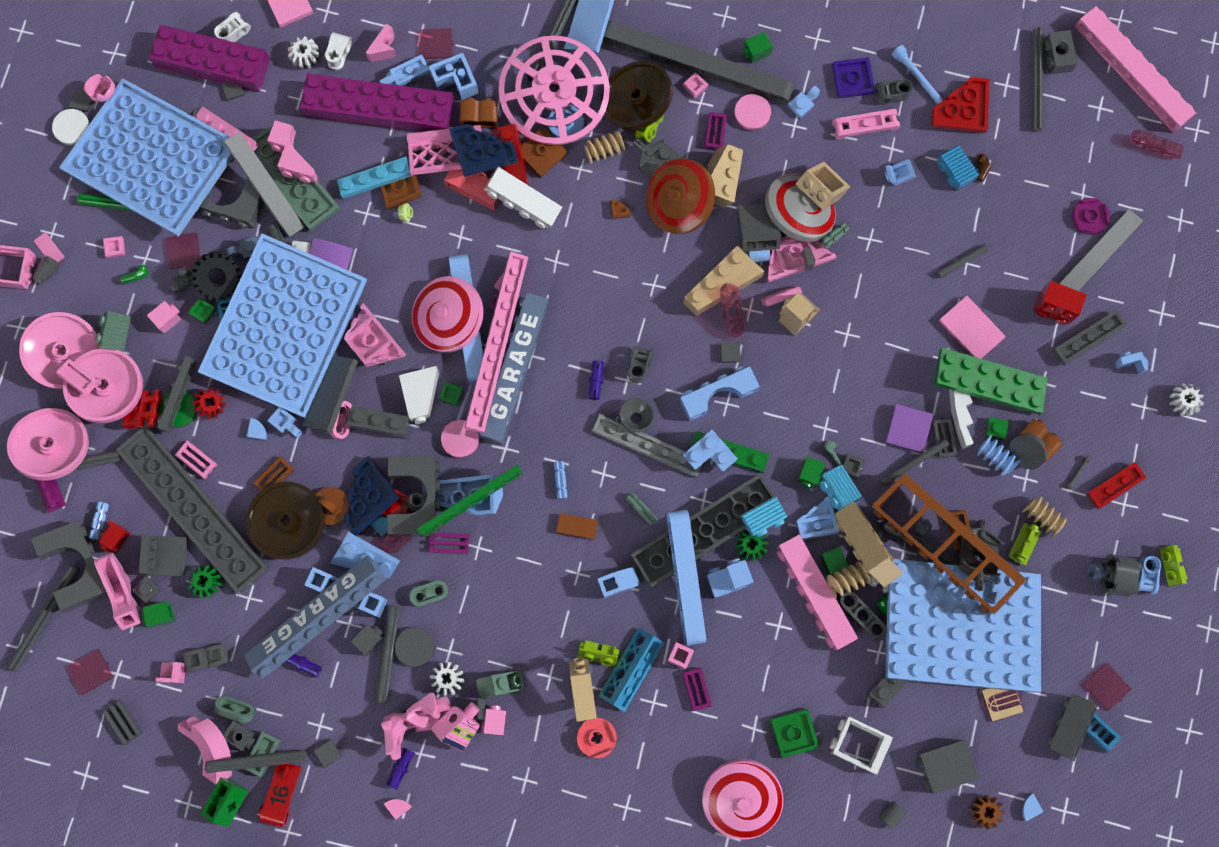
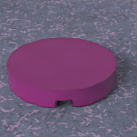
M1086 198L1075 205L1071 219L1078 231L1087 235H1094L1106 228L1110 221V212L1108 207L1100 202V200Z

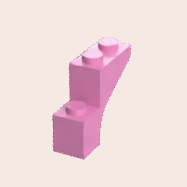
M275 120L267 141L274 151L282 153L278 163L281 174L288 178L297 177L304 183H317L318 177L314 169L294 149L293 143L296 131L293 125Z
M114 553L95 559V567L112 605L113 618L121 630L140 624V607L131 595L130 578Z

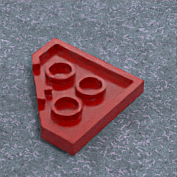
M971 77L947 96L946 99L936 105L932 110L931 128L986 133L988 131L990 79Z

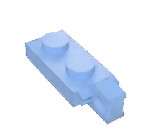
M419 55L390 69L389 73L386 74L387 77L379 80V82L404 86L429 74L430 69L423 56Z

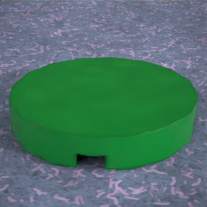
M171 391L161 397L162 402L158 406L159 415L163 414L165 399L167 396H170ZM185 392L172 427L182 428L187 426L196 416L194 408L197 406L192 405L195 399L188 392Z

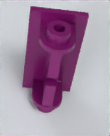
M56 479L35 480L47 513L66 506Z

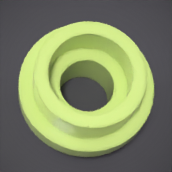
M408 203L398 207L399 219L409 222L413 217V209Z

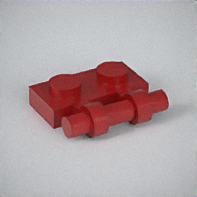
M143 390L138 404L130 413L124 416L122 426L125 429L143 428L144 421L147 420V426L154 427L155 421L158 420L159 416L157 413L158 406L162 402L161 391L154 390L153 396H150L147 390ZM148 405H151L150 411H147Z

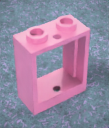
M0 245V255L24 257L19 281L0 279V287L28 290L29 284L32 282V267L36 263L35 254L28 248Z

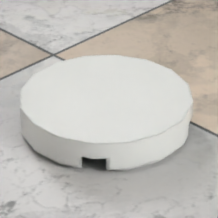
M66 109L54 118L52 131L62 144L73 146V144L78 142L90 125L88 117L81 111Z

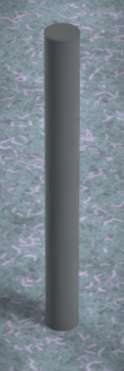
M943 439L882 478L880 482L883 486H886L949 445L948 441Z

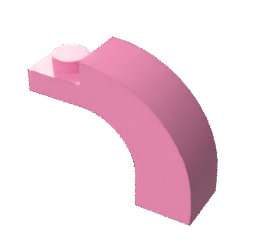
M195 716L178 723V731L190 738L201 752L203 759L202 775L214 784H217L220 777L226 779L231 777L232 770L207 773L205 771L206 761L231 758L227 742L218 727L208 718L201 721Z

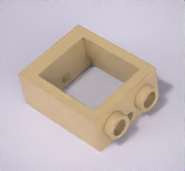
M825 162L807 170L796 183L822 210L839 201L850 188Z
M581 657L569 661V671L576 720L597 719L589 660Z

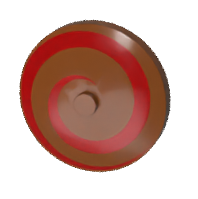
M686 158L673 159L661 165L651 177L646 191V206L650 218L660 229L672 234H687L701 227L710 216L715 202V186L710 173L700 163Z

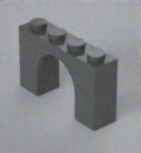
M247 178L240 197L232 204L221 206L212 203L209 192L197 209L206 217L212 218V216H215L222 222L230 223L231 221L241 228L247 229V227L254 229L264 201Z
M435 456L388 457V477L390 479H415L422 482L427 491L426 501L417 512L387 515V534L390 537L421 536L417 528L436 517L437 511H440V499H437V492H440V480H437V473H440V461H437ZM440 528L427 536H437V531H440Z
M78 521L31 538L40 561L67 551L77 553L85 560V572L80 580L53 592L62 614L108 595L91 555L95 553L91 542L86 543L84 537L88 536L84 525L79 526Z

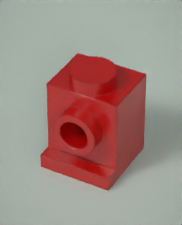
M109 520L107 524L110 527L102 532L99 541L101 545L99 547L109 553L111 550L118 553L131 533Z

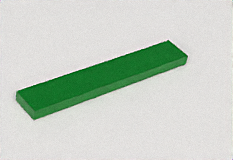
M517 464L417 528L418 532L422 537H426L523 475L521 468Z

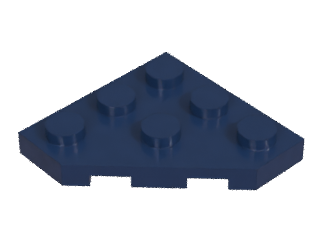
M468 124L449 129L464 177L519 163L514 145L509 141H501L497 139V136L485 131H477Z
M367 456L354 468L352 475L354 476L353 486L350 487L347 500L349 502L348 511L344 514L343 519L351 533L355 536L361 533L400 498L370 456Z

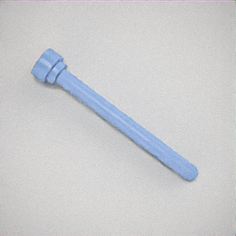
M903 45L896 48L891 54L894 59L903 62L937 105L943 101L941 96L908 58L907 49Z

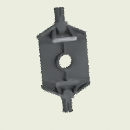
M638 138L633 142V145L641 150L642 154L639 169L650 178L664 163L673 159L683 158L665 144L664 139L648 145L642 143Z
M980 519L978 521V528L970 530L998 554V548L1002 541L987 531V521ZM961 536L959 569L969 576L986 557ZM990 562L973 579L976 591L983 590V582L996 581L1001 573L997 574L998 567Z

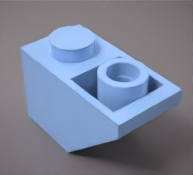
M634 567L616 571L597 579L604 599L641 585Z

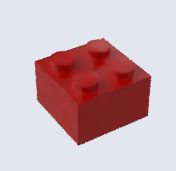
M1050 281L1040 291L1033 312L1038 313L1043 318H1052L1061 325H1069L1080 315L1087 294Z

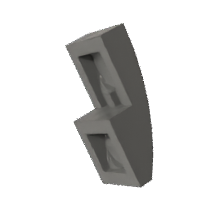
M226 644L183 653L187 673L230 663Z

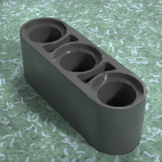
M846 592L844 596L838 598V604L842 611L869 638L879 639L885 635V624L856 594ZM845 596L852 599L850 607L846 606L843 602ZM859 610L866 613L865 621L859 620L857 616ZM873 625L879 626V635L872 633L871 628Z

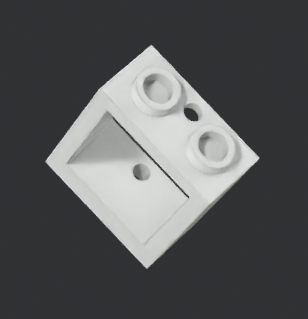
M849 716L845 720L841 719L837 728L840 730L837 738L833 737L829 746L831 748L830 753L877 775L893 737ZM850 724L880 738L869 765L838 751Z

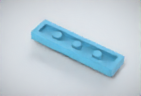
M403 157L338 179L337 181L341 197L345 199L413 175L410 174L409 159Z

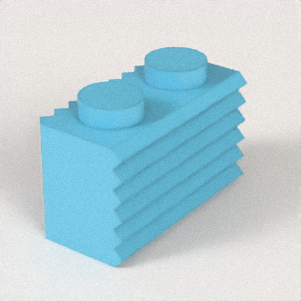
M842 465L831 469L820 477V488L823 492L827 493L830 504L837 511H840L853 501L858 503L861 500L860 492Z
M776 496L740 516L751 537L756 535L758 538L768 533L767 529L774 526V528L783 525L785 523L784 519L788 517Z

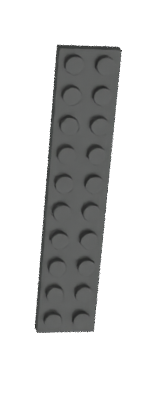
M147 425L143 426V428L116 449L118 454L237 594H241L269 570V567Z

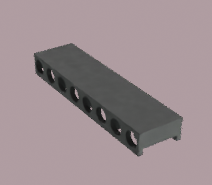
M761 473L689 517L695 561L746 530L747 528L740 516L775 497ZM668 531L630 556L650 590L674 575Z

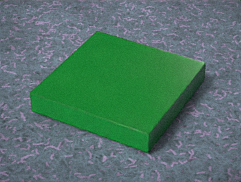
M808 709L769 719L781 759L820 748Z

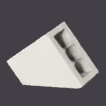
M437 366L399 375L411 423H424L431 416L439 377Z

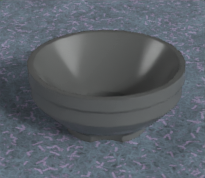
M629 399L621 406L619 412L620 422L631 432H643L653 423L654 410L644 399ZM637 414L641 417V422L635 424L631 422L630 417Z

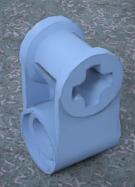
M1155 556L1143 557L1138 561L1142 563V571L1139 574L1138 580L1140 583L1139 591L1151 592L1152 595H1156L1159 590L1161 562ZM1147 561H1150L1152 564L1151 570H1148L1146 567Z

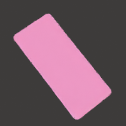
M46 232L34 240L45 257L48 255L57 262L64 258V255Z

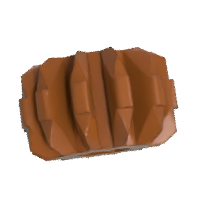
M987 794L984 795V798L976 797L978 804L975 802L971 803L975 810H969V813L975 814L971 820L973 822L978 821L977 827L979 828L984 826L986 830H990L991 825L993 828H997L998 824L996 821L1003 822V819L999 817L1000 814H1005V811L999 810L1003 804L1001 802L996 803L997 798L993 796L990 799ZM985 808L990 809L988 812L989 816L984 815L986 812Z

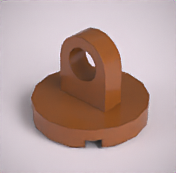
M327 487L316 493L319 498L318 501L323 505L325 511V525L332 526L343 522L344 514L347 513L349 506L347 495L335 487Z

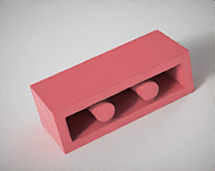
M462 169L450 170L444 179L446 187L494 211L500 202V199L491 198L487 195V191L484 190L489 178L483 172L464 177Z

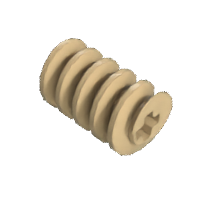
M618 131L614 132V137L611 133H608L607 139L602 135L600 141L594 138L593 144L590 140H587L586 146L584 145L590 164H593V158L599 162L600 155L607 159V153L614 157V151L618 155L621 154V148L625 151L622 137Z
M1041 496L1033 498L1021 512L1029 511L1027 517L1035 516L1033 522L1041 521L1039 528L1047 526L1045 533L1053 531L1051 537L1053 538L1064 527L1067 518L1062 517L1059 519L1061 515L1059 511L1053 514L1055 508L1053 506L1047 508L1049 504L1047 501L1041 503L1043 499Z
M856 562L855 567L849 565L848 570L843 568L841 573L836 571L834 572V577L827 575L828 586L835 598H837V592L844 596V589L851 593V586L858 590L857 583L864 587V580H867L870 584L872 583L871 575H867L861 567L862 563Z

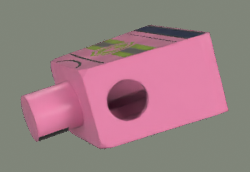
M470 702L465 710L454 706L431 730L441 742L464 751L480 727V724L474 719V716L480 709L472 702Z

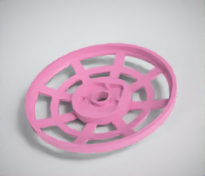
M543 36L523 44L508 58L500 76L499 98L507 120L511 125L516 124L521 135L541 144L565 145L585 137L599 124L605 114L609 101V80L601 60L586 45L568 37ZM549 41H565L578 46V49L573 55L561 50H550ZM541 42L543 52L533 55L525 63L515 59L527 47ZM584 52H587L596 62L602 77H591L589 70L580 60ZM552 55L566 57L569 60L564 67L554 65ZM542 57L545 58L546 67L539 71L530 67L536 60ZM575 64L582 69L586 78H574L570 71ZM510 65L520 69L516 78L515 91L505 94V78ZM524 73L534 78L532 87L521 89ZM557 84L560 89L557 92H552L549 90V86ZM604 84L603 101L600 110L596 113L589 107L593 95V85ZM577 87H588L584 103L575 97ZM533 95L538 103L533 112L527 107L523 97ZM518 100L521 109L529 117L524 126L520 125L512 116L507 106V101ZM571 103L579 108L576 113L564 118L563 109ZM545 108L555 111L557 120L545 119L539 115ZM583 113L593 119L581 131L567 136L566 124L577 120ZM535 122L546 126H558L560 137H543L530 132Z

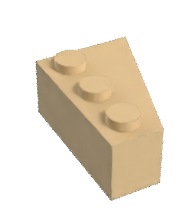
M729 144L716 149L706 167L715 186L714 204L720 207L735 202L743 155L742 149Z
M798 292L795 296L790 295L785 300L779 313L781 315L779 322L796 336L820 309L805 295Z

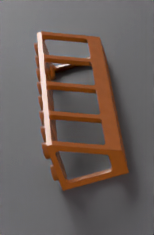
M906 474L902 475L872 505L875 509L873 513L881 521L887 520L890 522L888 526L895 533L900 531L905 535L903 540L911 547L915 544L920 549L918 553L926 560L928 558L932 559L935 562L933 566L940 573L945 571L949 574L948 580L956 587L961 585L965 589L963 593L972 601L976 598L981 603L979 607L987 615L990 613L995 615L1027 580ZM902 485L925 503V506L903 527L898 525L881 509ZM928 509H932L955 529V532L933 554L907 532ZM959 535L963 536L986 557L964 581L938 560V556ZM990 562L995 564L1015 582V585L993 607L968 586Z

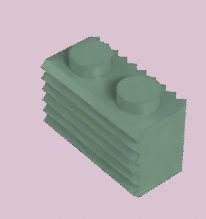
M106 311L104 314H101L98 325L101 326L100 333H97L95 337L97 349L124 352L131 316L112 311Z

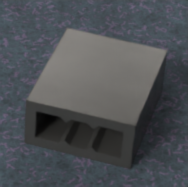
M765 203L738 205L737 221L742 251L780 249L781 233L770 219Z
M958 740L916 754L918 759H915L918 770H922L924 776L922 783L925 790H929V793L934 794L979 779L966 740Z

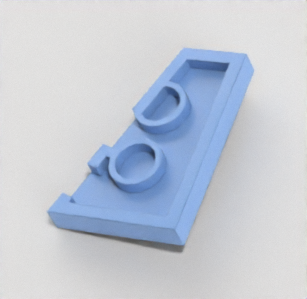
M348 532L330 564L351 569L368 555L379 565L385 578H390L400 560Z

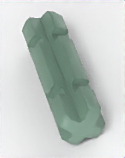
M841 223L828 236H825L820 241V244L825 249L829 248L831 244H834L842 235L847 233L849 226L846 223Z
M632 492L626 497V501L633 505V508L642 518H645L648 525L651 526L657 521V517L650 513L649 508L641 500H638V496Z

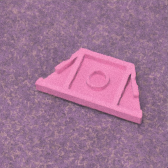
M785 236L781 238L780 249L770 250L767 281L770 283L804 271L805 266L801 252L805 247H811L815 261L814 267L835 260L837 257L834 253L825 249L820 244V240L804 242Z
M364 303L361 304V311L358 317L353 319L351 328L344 337V340L366 367L405 357V352L366 305Z

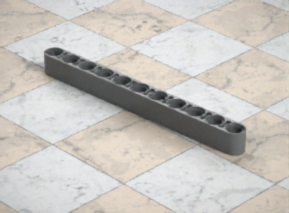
M608 21L602 42L693 74L696 72L701 77L751 94L760 95L763 98L781 104H788L794 84L788 80L615 21Z

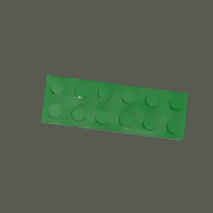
M941 348L938 354L934 385L1041 415L1044 410L1047 378Z

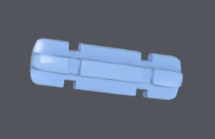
M563 461L554 462V470L556 471L555 482L558 489L556 490L557 498L565 499L567 498L565 466Z
M98 502L96 505L97 512L94 513L91 524L90 539L100 540L102 533L100 530H103L106 518L105 512H107L109 506L107 503Z

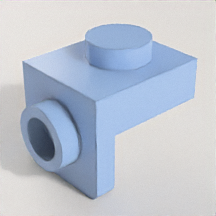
M909 159L893 166L889 164L885 166L887 170L884 172L888 182L895 186L916 178Z
M1131 352L1123 353L1114 362L1117 369L1135 364L1138 374L1148 370V360L1143 356L1142 352L1131 354Z

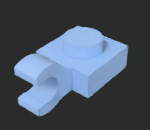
M814 86L806 95L801 92L788 104V107L801 119L814 107L812 101L819 96L820 90Z
M281 407L268 419V422L283 434L287 430L297 438L303 434L300 429L292 424L296 419Z

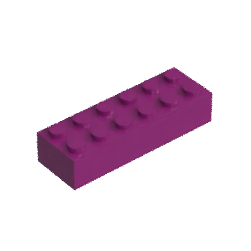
M159 25L149 55L150 61L157 68L219 83L235 84L256 92H260L270 61L264 49L165 25Z

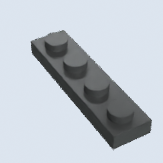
M1115 310L1056 347L1053 352L1064 366L1127 326L1118 311Z
M185 356L184 361L180 362L178 376L174 378L171 384V394L166 397L164 402V412L158 417L157 428L163 432L170 433L197 364L191 357Z

